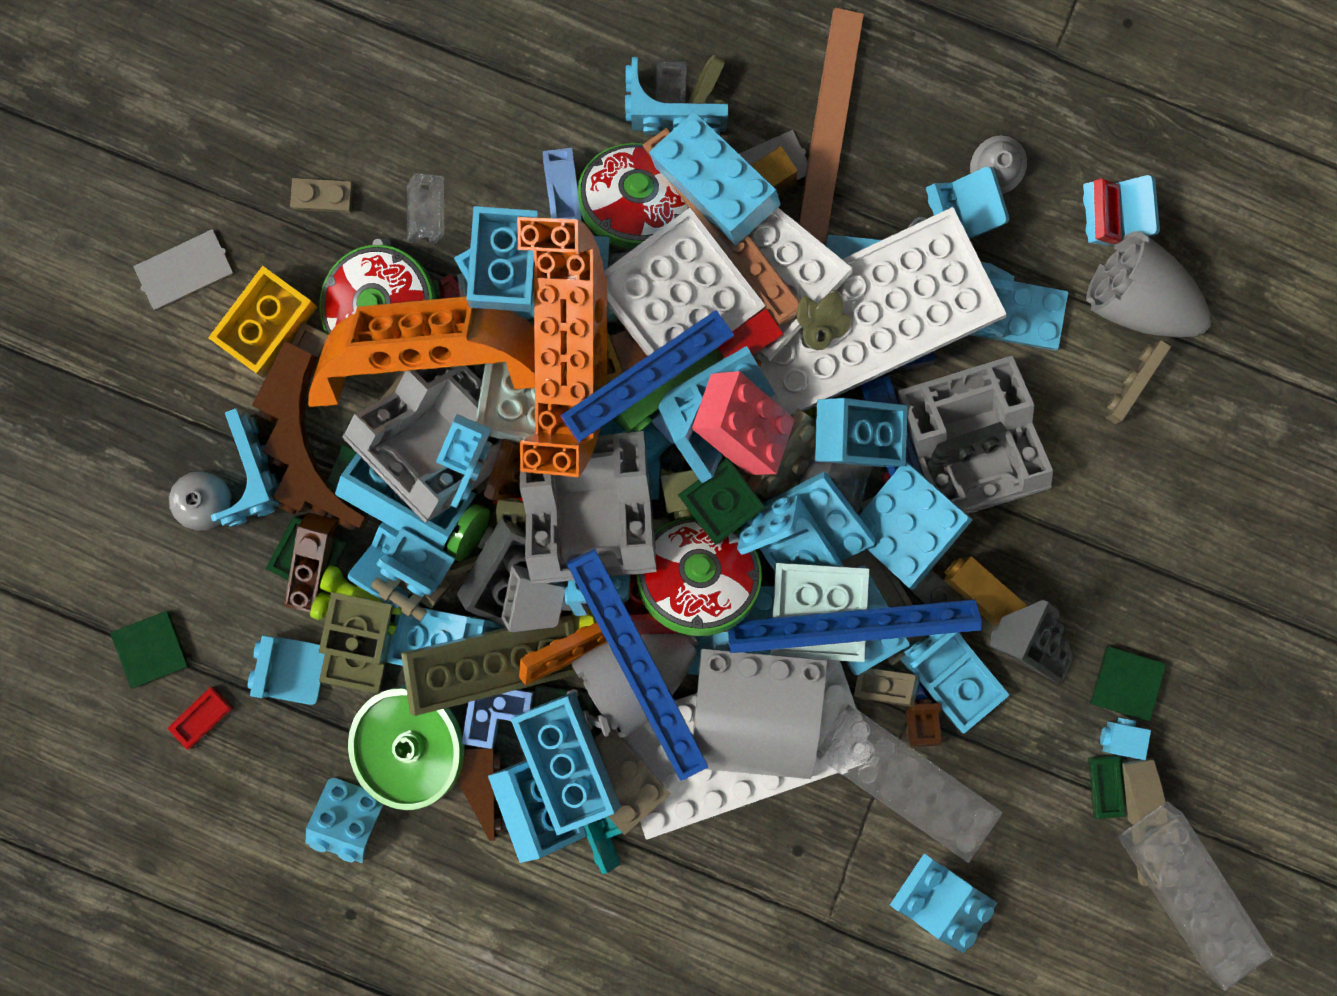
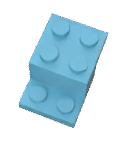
M923 854L890 906L915 921L937 939L965 953L975 943L977 933L983 924L988 922L993 916L997 902L942 864Z

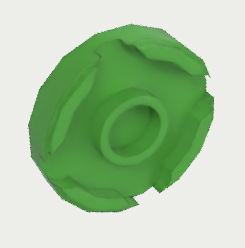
M474 504L460 517L457 525L461 527L458 533H451L447 545V552L456 557L455 560L462 561L468 557L481 540L490 518L488 508L483 505Z

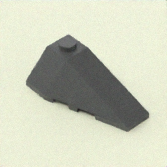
M1044 600L1002 617L1000 623L994 627L991 633V643L989 646L1060 685L1074 658L1068 640L1062 638V633L1065 629L1063 624L1057 622L1060 616L1058 609Z

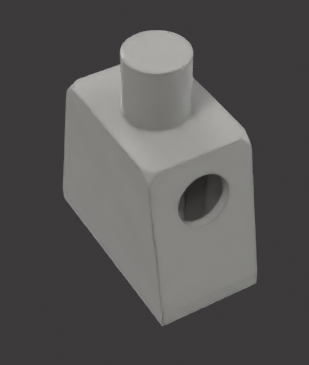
M512 565L501 617L509 632L556 627L561 610L572 611V609L565 603V586L562 582L531 585L528 568Z

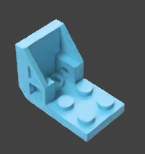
M981 262L1007 315L1006 318L969 335L1057 351L1060 343L1068 291L1015 282L1014 276L993 264Z
M747 346L665 393L658 406L674 443L701 483L714 476L723 455L692 430L711 374L740 371L769 397L775 395L773 388Z
M423 608L428 613L421 622L412 615L410 617L404 613L402 615H395L394 623L398 626L395 633L391 635L386 662L403 666L402 652L507 627L487 619Z

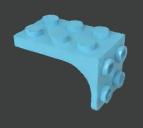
M632 57V65H626V92H631V95H625L626 121H631L632 131H643L646 135H657L666 128L669 131H673L694 111L718 135H720V132H726L728 104L662 103L655 101L645 94L639 84L638 57Z
M236 408L225 412L246 471L247 485L242 498L234 506L211 515L212 522L221 523L222 526L229 525V527L246 523V517L257 514L258 517L273 513L275 512L274 507L280 504V501L273 498L280 483L276 474H271L267 463L269 462L270 455L262 452L265 445H260L257 436L261 434L258 422L255 417L251 418L249 414Z
M798 494L790 498L783 497L778 499L773 505L766 507L742 525L737 546L740 554H746L759 548L774 571L776 563L844 567Z
M959 632L928 635L920 643L918 640H915L903 651L905 655L900 660L913 675L920 677V684L936 703L942 704V710L963 734L1009 696L1008 692L969 647Z

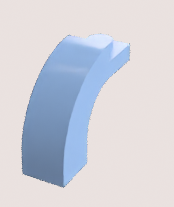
M572 147L543 151L551 218L579 219L582 221L578 206V186Z

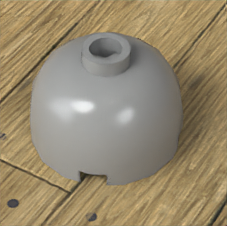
M204 471L190 472L180 477L172 486L169 494V509L174 518L186 528L196 531L212 530L221 525V523L212 522L211 515L230 508L231 492L227 484L217 475Z

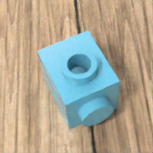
M1118 717L1117 723L1108 722L1107 727H1103L1101 731L1100 744L1103 745L1102 751L1146 760L1151 730L1136 727V721Z

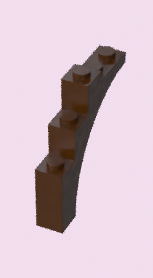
M284 341L252 406L260 409L258 413L260 417L273 423L276 418L278 419L262 452L270 455L269 462L281 468L289 465L273 498L280 501L278 507L294 515L296 511L306 512L311 503L313 504L311 507L312 511L324 517H327L330 513L340 518L338 524L352 531L356 527L365 528L369 517L349 505L344 499L335 495L336 491L320 471L310 448L305 426V400L309 378L317 357Z

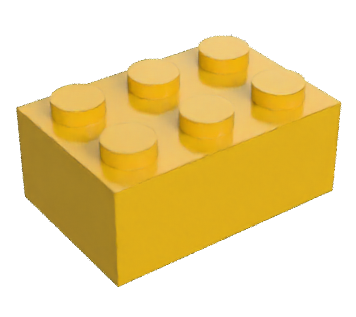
M262 266L208 338L256 374L265 378L284 341L288 343L293 341L302 322L306 323L317 309V306Z

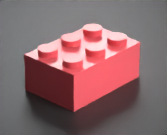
M740 371L714 373L709 378L692 430L746 474H777L795 419Z

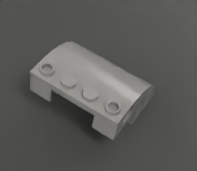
M1013 355L898 391L899 405H907V431L922 475L966 514L1052 488L1053 469L1032 423L1034 403ZM1000 421L1007 429L1001 441V446L990 454L984 452L976 455L968 462L962 463L959 461L937 470H932L928 467V461L938 443Z
M467 366L405 371L395 392L355 413L345 434L342 436L353 450L369 464L425 523L451 507V503L462 481L463 474L436 463V460L456 414L476 421L482 381ZM488 436L487 441L492 443L485 460L478 459V462L483 463V466L476 481L471 479L468 481L474 484L472 490L492 473L503 439Z
M644 431L598 436L593 454L580 477L520 472V491L526 512L525 559L531 585L575 580L567 566V562L596 548L610 577L657 572L652 495Z
M702 649L692 735L708 764L707 770L811 779L819 743L827 660L742 652L730 653V651Z

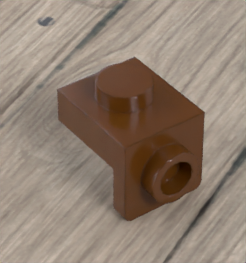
M929 699L915 701L914 707H910L906 711L910 747L940 746L942 744L938 714L942 710L941 703L932 704V700Z

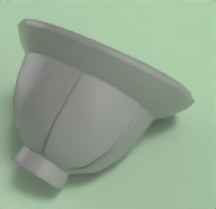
M1002 135L991 137L981 143L975 150L970 163V173L984 167H993L1002 194L1014 189L1025 175L1027 169L1026 152L1016 139Z

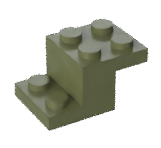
M331 592L319 653L325 654L319 682L376 694L380 693L391 635L387 633L393 604Z

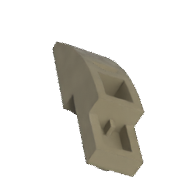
M1148 758L1146 760L1122 763L1128 821L1133 824L1139 883L1142 886L1172 881L1170 857L1174 856L1173 840L1165 797L1155 762L1152 758Z

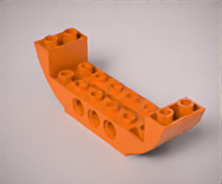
M517 217L518 250L534 251L535 434L520 441V472L580 477L593 454L600 429L578 443L562 420L561 415L607 384V276L604 274L602 258L596 240L590 229L581 220Z
M467 296L359 306L354 314L336 325L326 338L310 387L308 405L309 407L338 405L346 376L487 363L494 364L498 362H506L514 389L535 388L534 325L510 310L469 308Z

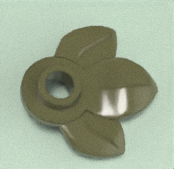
M833 290L819 304L806 296H802L799 302L797 321L804 329L803 338L806 345L814 350L825 349L829 346L832 339L842 337L850 327L852 317L842 313L843 300L838 291ZM822 330V336L817 340V333Z

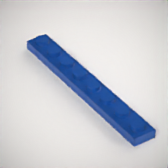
M596 548L568 561L567 566L679 780L682 781L707 769L708 764Z
M976 600L747 620L741 621L736 626L727 630L730 653L980 631L982 621Z

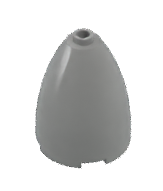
M1140 231L1127 234L1122 238L1121 243L1114 245V249L1117 251L1109 257L1105 266L1099 264L1089 284L1086 301L1091 303L1090 310L1123 327L1157 336L1193 337L1205 333L1211 325V312L1205 297L1188 271L1167 250Z
M682 633L642 634L641 637L673 695L690 670L697 655L694 647L699 645L694 636ZM608 642L571 662L579 678L582 677L584 680L583 684L600 713L607 717L608 724L613 730L617 728L620 739L631 734L648 720Z

